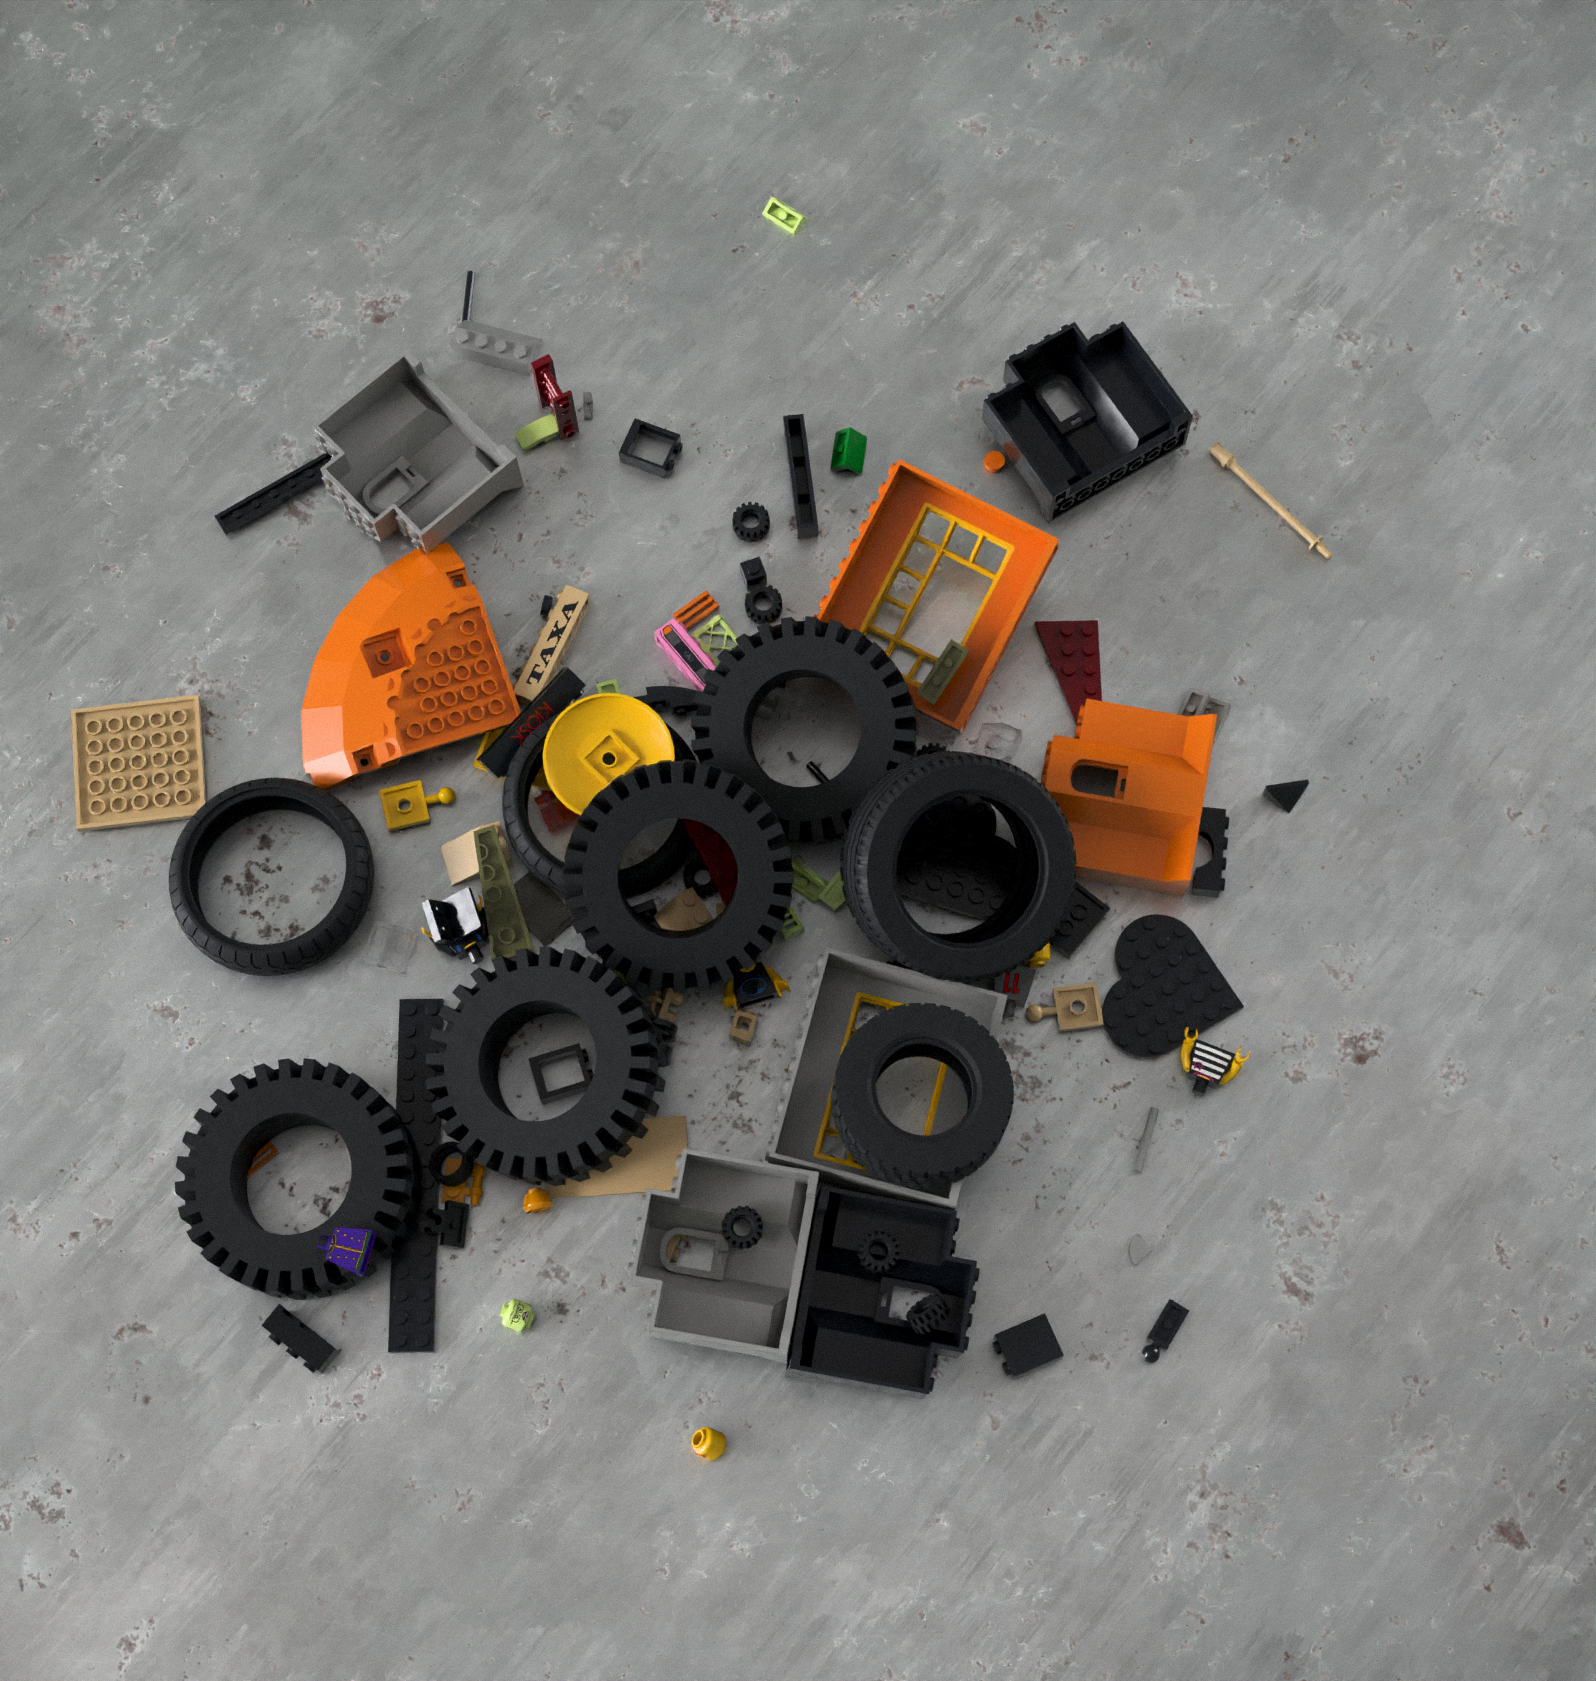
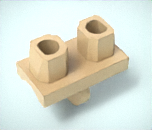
M664 987L661 998H659L661 991H655L653 996H646L645 1001L650 1003L649 1008L652 1012L655 1011V1017L675 1023L677 1014L669 1011L668 1007L669 1004L679 1007L684 998L682 993H674L672 988Z

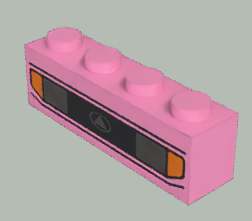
M673 618L654 632L655 641L696 690L703 692L706 686L703 677L708 668L715 670L714 661L707 652L703 653L695 637L691 638L687 634L688 630L682 622L678 623Z

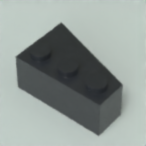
M280 1304L261 1325L271 1333L269 1338L277 1345L283 1342L288 1346L286 1352L295 1359L299 1356L306 1361L303 1365L313 1373L318 1370L322 1374L339 1353L336 1348Z

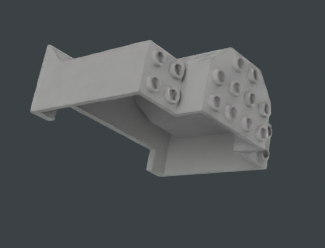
M406 349L313 425L314 437L319 442L317 444L324 454L329 453L332 456L331 460L320 468L323 475L321 479L326 485L325 489L332 497L335 496L343 507L342 511L348 519L353 518L357 522L355 525L362 533L366 531L370 537L380 542L399 528L403 535H409L412 538L411 541L418 550L423 549L428 554L502 491L519 488L524 485L517 457L503 443L498 446L424 372L421 361L409 349ZM398 470L415 486L386 509L376 507L369 498L372 491Z
M683 1148L682 1155L678 1154L676 1168L679 1174L678 1177L673 1178L671 1189L673 1192L647 1188V1194H642L640 1208L643 1214L642 1217L637 1218L636 1231L638 1240L634 1239L632 1243L631 1253H633L632 1257H634L633 1263L629 1262L627 1276L632 1287L652 1290L650 1304L653 1309L652 1313L647 1314L646 1330L649 1331L650 1337L755 1355L787 1364L819 1186V1172ZM737 1206H749L750 1209H755L756 1213L761 1216L763 1222L762 1237L756 1245H752L749 1249L733 1248L723 1237L722 1220L725 1218V1214L729 1213L733 1207L735 1209ZM745 1219L736 1221L733 1226L734 1232L739 1236H746L752 1228L750 1222ZM675 1235H685L716 1241L711 1270L705 1271L671 1264L666 1256V1248L670 1239ZM719 1251H723L721 1264H717Z

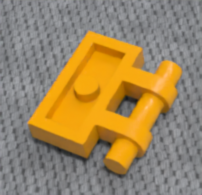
M446 1158L444 1175L455 1173L459 1169L462 1159ZM475 1160V1168L470 1176L473 1177L472 1188H466L467 1180L454 1187L443 1185L441 1203H445L448 1200L464 1203L465 1196L471 1197L470 1205L478 1206L480 1197L483 1194L481 1184L482 1177H485L484 1166Z

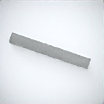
M1150 1107L1133 1170L1137 1173H1142L1159 1112V1109L1155 1107Z

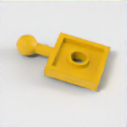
M421 780L379 790L389 832L431 822L428 804L436 802L450 804L455 799V792L450 787L442 788L438 794L425 796ZM404 801L411 803L409 809H399L400 803Z

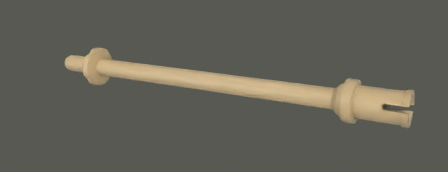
M1216 442L1210 448L1209 453L1221 462L1223 468H1230L1310 543V551L1316 548L1325 558H1332L1333 553L1321 542L1324 537L1320 535L1316 538L1235 462V455L1233 453L1227 452L1219 442Z

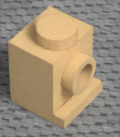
M749 1010L736 1011L728 1034L729 1040L747 1046L751 1045L758 1023V1017L755 1016L754 1012ZM747 1025L749 1028L747 1031H744L740 1027Z

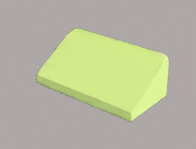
M771 197L762 213L794 235L808 219V217L775 197Z
M793 860L794 883H792V887L814 903H817L818 896L829 882L799 860Z

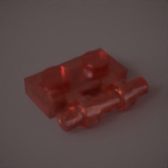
M545 790L541 792V795L535 797L534 800L537 806L542 803L547 805V807L540 809V812L549 831L580 817V815L568 809L561 801L553 803L551 799L555 798L556 795L552 790L548 792Z

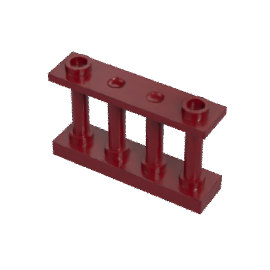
M548 354L531 362L538 401L542 408L546 406L551 407L555 414L559 438L563 440L571 438L579 432L572 392L571 390L565 393L561 391L557 384L553 360Z

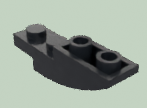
M676 686L646 687L647 695L633 697L642 701L654 711H663L671 707L672 715L684 716L689 712L698 710V706L694 702L697 691Z

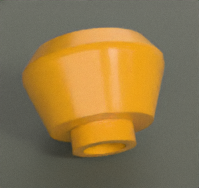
M541 1187L528 1190L529 1193L525 1195L523 1210L526 1213H539L551 1209L553 1201L547 1191H542Z

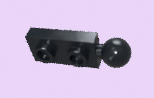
M1171 1299L1168 1300L1146 1338L1152 1343L1145 1346L1142 1350L1144 1361L1155 1363L1160 1357L1159 1348L1165 1351L1168 1349L1189 1313L1188 1309Z

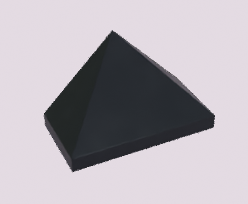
M1307 779L1267 785L1263 791V796L1287 813H1290L1306 791L1309 781Z

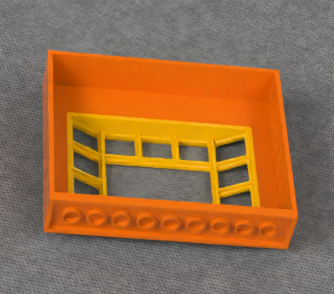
M898 459L896 464L892 463L888 471L890 476L887 482H883L878 490L880 494L878 500L871 503L868 510L870 515L867 521H862L858 529L860 534L857 540H852L848 549L851 551L849 556L841 561L839 565L841 571L838 577H833L829 585L831 590L828 596L824 595L819 604L820 612L813 617H817L821 622L829 623L830 619L841 622L845 628L850 630L854 628L865 636L871 631L889 640L890 644L885 650L888 657H890L897 645L918 655L907 675L901 673L913 698L916 711L962 734L1052 562L1060 543L1058 538ZM929 511L950 521L949 528L941 545L919 535ZM957 525L978 535V540L969 559L947 549ZM985 540L1007 550L997 573L975 563ZM915 542H919L937 552L925 575L904 566V562ZM943 556H946L992 579L993 582L960 644L969 650V653L936 704L932 705L916 694L922 683L913 678L925 659L935 664L938 658L901 639V636ZM900 571L921 581L910 605L888 595ZM885 601L906 611L894 635L873 625Z

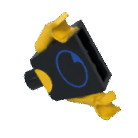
M757 962L747 971L743 968L736 972L735 978L726 983L723 1000L724 1010L727 1011L729 1006H734L735 1010L762 1003L777 998V993L779 997H782L781 992L783 990H788L789 993L791 990L788 982L783 980L771 967L764 966L762 962Z

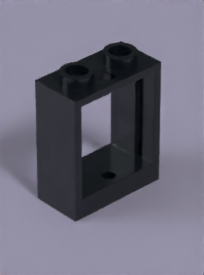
M635 418L619 451V459L622 463L666 478L668 472H672L674 468L675 456L681 453L683 443H681L680 434ZM641 435L672 445L663 465L632 455Z
M580 1043L528 1058L542 1105L586 1092L593 1079L592 1069L587 1070L585 1063L589 1061L586 1048L581 1049ZM577 1053L585 1081L548 1092L540 1064Z

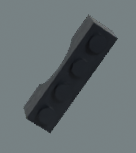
M1202 807L1198 835L1209 843L1212 858L1207 864L1195 869L1192 895L1218 898L1220 891H1224L1225 878L1221 877L1222 870L1225 871L1227 859L1223 857V850H1227L1228 837H1224L1225 829L1228 830L1229 817H1226V809Z

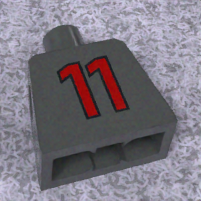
M1018 967L993 978L994 992L1008 995L1003 1016L1014 1017L1016 1006L1025 1007L1035 978L1036 969Z

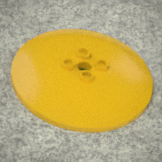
M617 693L591 695L568 706L551 725L543 748V766L551 790L568 809L580 816L593 797L621 774L625 775L634 768L644 764L651 765L661 760L670 759L674 761L675 759L673 741L661 717L642 701ZM605 755H613L615 762L611 765H606L603 762Z

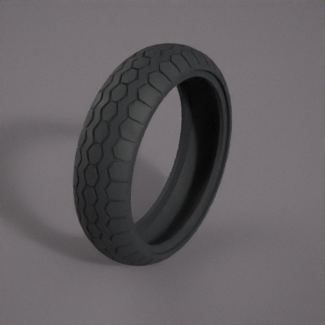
M558 713L538 726L524 740L514 755L503 786L502 812L508 838L522 863L547 886L562 894H566L565 885H563L565 863L553 856L539 842L531 829L528 818L530 790L537 773L543 765L545 739L551 725L561 714ZM665 723L673 741L674 761H683L684 759L696 760L682 737ZM680 818L677 819L674 829L667 840L655 853L636 865L619 870L620 884L626 899L642 895L658 887L676 873L688 859L695 846Z
M288 778L250 780L228 788L211 798L191 817L182 830L173 850L169 868V893L172 908L179 925L193 945L208 958L226 968L256 976H279L299 972L333 955L349 940L362 922L371 900L374 885L372 850L367 835L355 815L338 798L324 789L304 781ZM271 810L301 812L322 821L342 840L346 857V873L344 884L336 903L320 923L294 939L281 943L259 945L231 939L217 931L206 921L199 900L200 872L212 845L227 829L244 818Z

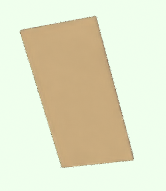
M686 1116L644 1118L642 1124L649 1130L643 1139L632 1136L628 1140L627 1144L632 1151L625 1158L613 1155L609 1158L613 1166L605 1172L591 1169L588 1171L590 1179L581 1182L566 1178V1185L554 1186L546 1183L547 1193L551 1199L645 1193L647 1188L659 1191H673L671 1190L673 1178L678 1177L679 1174L676 1168L678 1154L682 1155L683 1148L688 1149Z

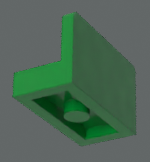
M851 427L837 431L830 469L838 472L848 468L857 474H861L867 437Z

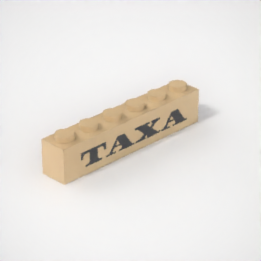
M566 585L563 591H559L556 598L557 604L555 608L550 609L547 617L548 622L546 626L541 627L538 635L539 640L537 644H533L531 647L530 658L528 662H524L522 665L521 676L519 680H515L512 686L518 702L528 705L553 679L591 602L589 593Z

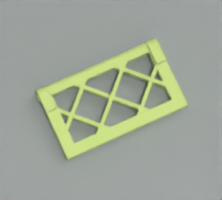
M720 614L690 635L691 638L695 637L700 643V649L703 653L707 652L712 657L715 667L718 666L720 661L716 659L710 649L722 651L726 649L731 651L732 648L726 647L727 637H731L736 645L735 639L738 638ZM720 624L725 633L713 631L714 627ZM704 634L710 635L708 645L704 644L700 639ZM713 635L725 636L723 647L711 645Z

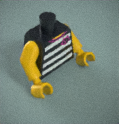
M1186 1027V1039L1183 1041L1180 1053L1182 1066L1187 1072V1078L1195 1081L1192 1092L1199 1096H1204L1207 1087L1216 1089L1218 1085H1225L1234 1079L1244 1064L1243 1061L1249 1058L1251 1052L1249 1051L1247 1056H1242L1240 1050L1243 1046H1241L1236 1054L1198 1040L1197 1029L1193 1036L1188 1035L1189 1027Z

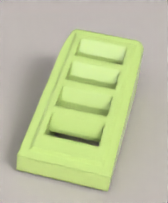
M791 905L790 908H787L788 912L785 914V918L791 916V919L784 923L780 931L784 941L804 932V927ZM795 923V926L785 930L784 927Z

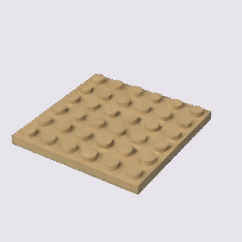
M199 695L71 709L76 829L78 832L190 819L206 803Z

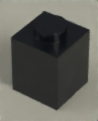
M760 556L740 563V573L747 591L751 588L755 589V585H759V587H762V584L767 585V574Z

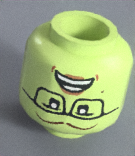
M514 1298L509 1304H503L499 1315L503 1317L502 1323L504 1326L522 1332L525 1328L529 1329L535 1312L532 1311L530 1304Z

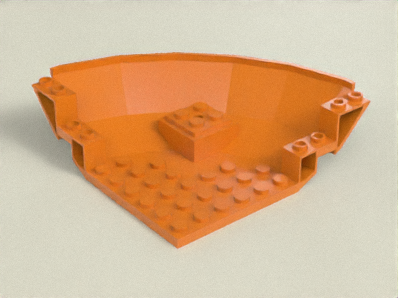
M448 542L437 545L428 554L423 549H415L372 576L337 616L314 660L301 710L303 768L306 775L311 774L315 786L327 790L354 782L358 775L398 764L403 757L506 727L521 713L482 599L475 585H470L463 561ZM459 581L461 586L457 587L453 582ZM386 654L388 660L382 661L380 656ZM364 759L368 762V765L362 766L360 761Z

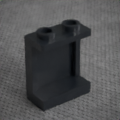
M1045 1313L995 1334V1341L992 1342L996 1354H1001L1004 1360L1001 1363L1006 1376L1010 1375L1012 1380L1052 1361L1056 1362L1064 1356Z

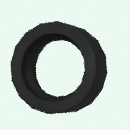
M454 1141L439 1145L429 1159L431 1175L442 1185L448 1187L464 1183L471 1176L474 1169V1159L463 1153L457 1147L459 1143ZM453 1153H460L462 1155V1163L459 1169L451 1175H443L441 1173L443 1161Z

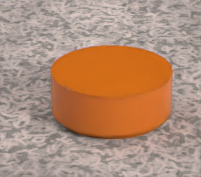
M998 451L987 453L984 459L985 468L992 473L1000 472L1005 465L1003 454Z

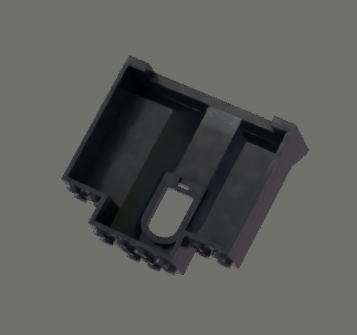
M1123 321L1119 324H1112L1101 334L1093 335L1089 341L1075 322L1070 325H1064L1058 332L1046 335L1037 344H1030L1021 353L1009 356L1005 361L1003 382L1006 385L1001 391L991 393L985 398L982 413L983 422L1035 493L1047 523L1054 521L1185 445L1193 418L1191 412ZM1052 384H1062L1068 388L1082 407V410L1060 422L1043 398L1042 390ZM1079 417L1082 419V421L1076 423L1075 425H1072L1071 423Z
M821 1186L816 1197L785 1377L816 1379L917 1399H924L930 1394L934 1386V1378L931 1377V1372L934 1368L936 1369L938 1355L957 1359L962 1353L964 1354L965 1350L967 1351L969 1337L966 1336V1331L968 1327H971L973 1314L969 1313V1310L974 1305L976 1291H973V1285H975V1282H978L980 1268H976L977 1261L952 1257L956 1248V1241L953 1240V1236L958 1231L960 1218H956L957 1211ZM877 1229H881L883 1232L886 1230L890 1235L893 1234L895 1236L894 1239L898 1240V1247L900 1248L897 1262L890 1270H886L884 1273H872V1270H866V1267L861 1265L860 1258L858 1259L857 1250L861 1240L870 1231H877ZM875 1243L870 1248V1254L874 1259L882 1260L887 1256V1248L882 1243ZM893 1287L927 1292L932 1295L940 1294L950 1309V1315L936 1329L933 1328L928 1333L926 1331L924 1334H917L907 1320L889 1317ZM883 1294H887L885 1307L881 1306Z

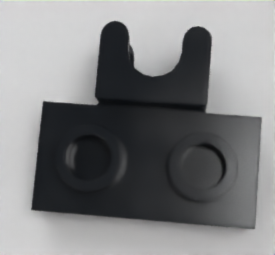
M448 1200L445 1201L444 1210L437 1208L429 1209L426 1214L435 1219V1225L424 1228V1231L430 1234H441L440 1246L464 1249L469 1204Z

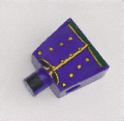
M336 1227L332 1237L320 1235L317 1248L328 1250L326 1255L328 1261L364 1277L377 1234L371 1230Z

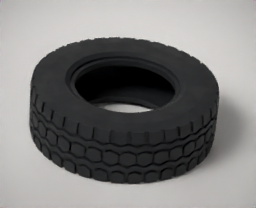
M910 1003L909 1006H906V1004L895 1006L893 1010L891 1008L881 1012L879 1016L875 1015L869 1019L867 1024L864 1023L856 1031V1034L852 1035L840 1055L831 1095L832 1114L834 1115L833 1119L842 1142L845 1143L846 1149L851 1155L855 1156L854 1159L862 1167L865 1166L867 1171L873 1175H879V1178L884 1181H892L895 1185L902 1187L908 1185V1188L920 1189V1187L929 1189L936 1186L950 1185L951 1182L960 1181L965 1176L968 1177L977 1171L997 1149L1009 1123L1014 1103L1013 1077L1010 1075L1012 1072L1008 1061H1006L1007 1057L1002 1048H999V1043L994 1036H990V1032L982 1024L979 1025L978 1021L971 1016L967 1017L965 1013L957 1009L951 1010V1007L944 1005L939 1007L934 1003H924V1005H921V1003ZM909 1057H928L938 1060L950 1067L962 1081L968 1100L967 1113L957 1125L943 1133L928 1136L908 1133L894 1125L883 1113L878 1103L876 1083L881 1074L895 1062Z

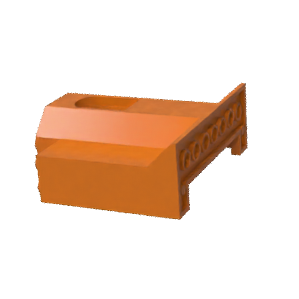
M1086 699L1085 705L1080 706L1077 724L1080 725H1077L1075 737L1053 735V740L1047 743L1041 784L1051 793L1050 796L1055 798L1061 807V813L1065 814L1070 827L1068 829L1072 832L1075 843L1073 848L1076 850V878L1184 896L1191 881L1217 714L1183 716ZM1079 765L1117 770L1118 776L1114 798L1074 790L1071 784L1073 770ZM1121 780L1126 781L1124 792L1120 791Z

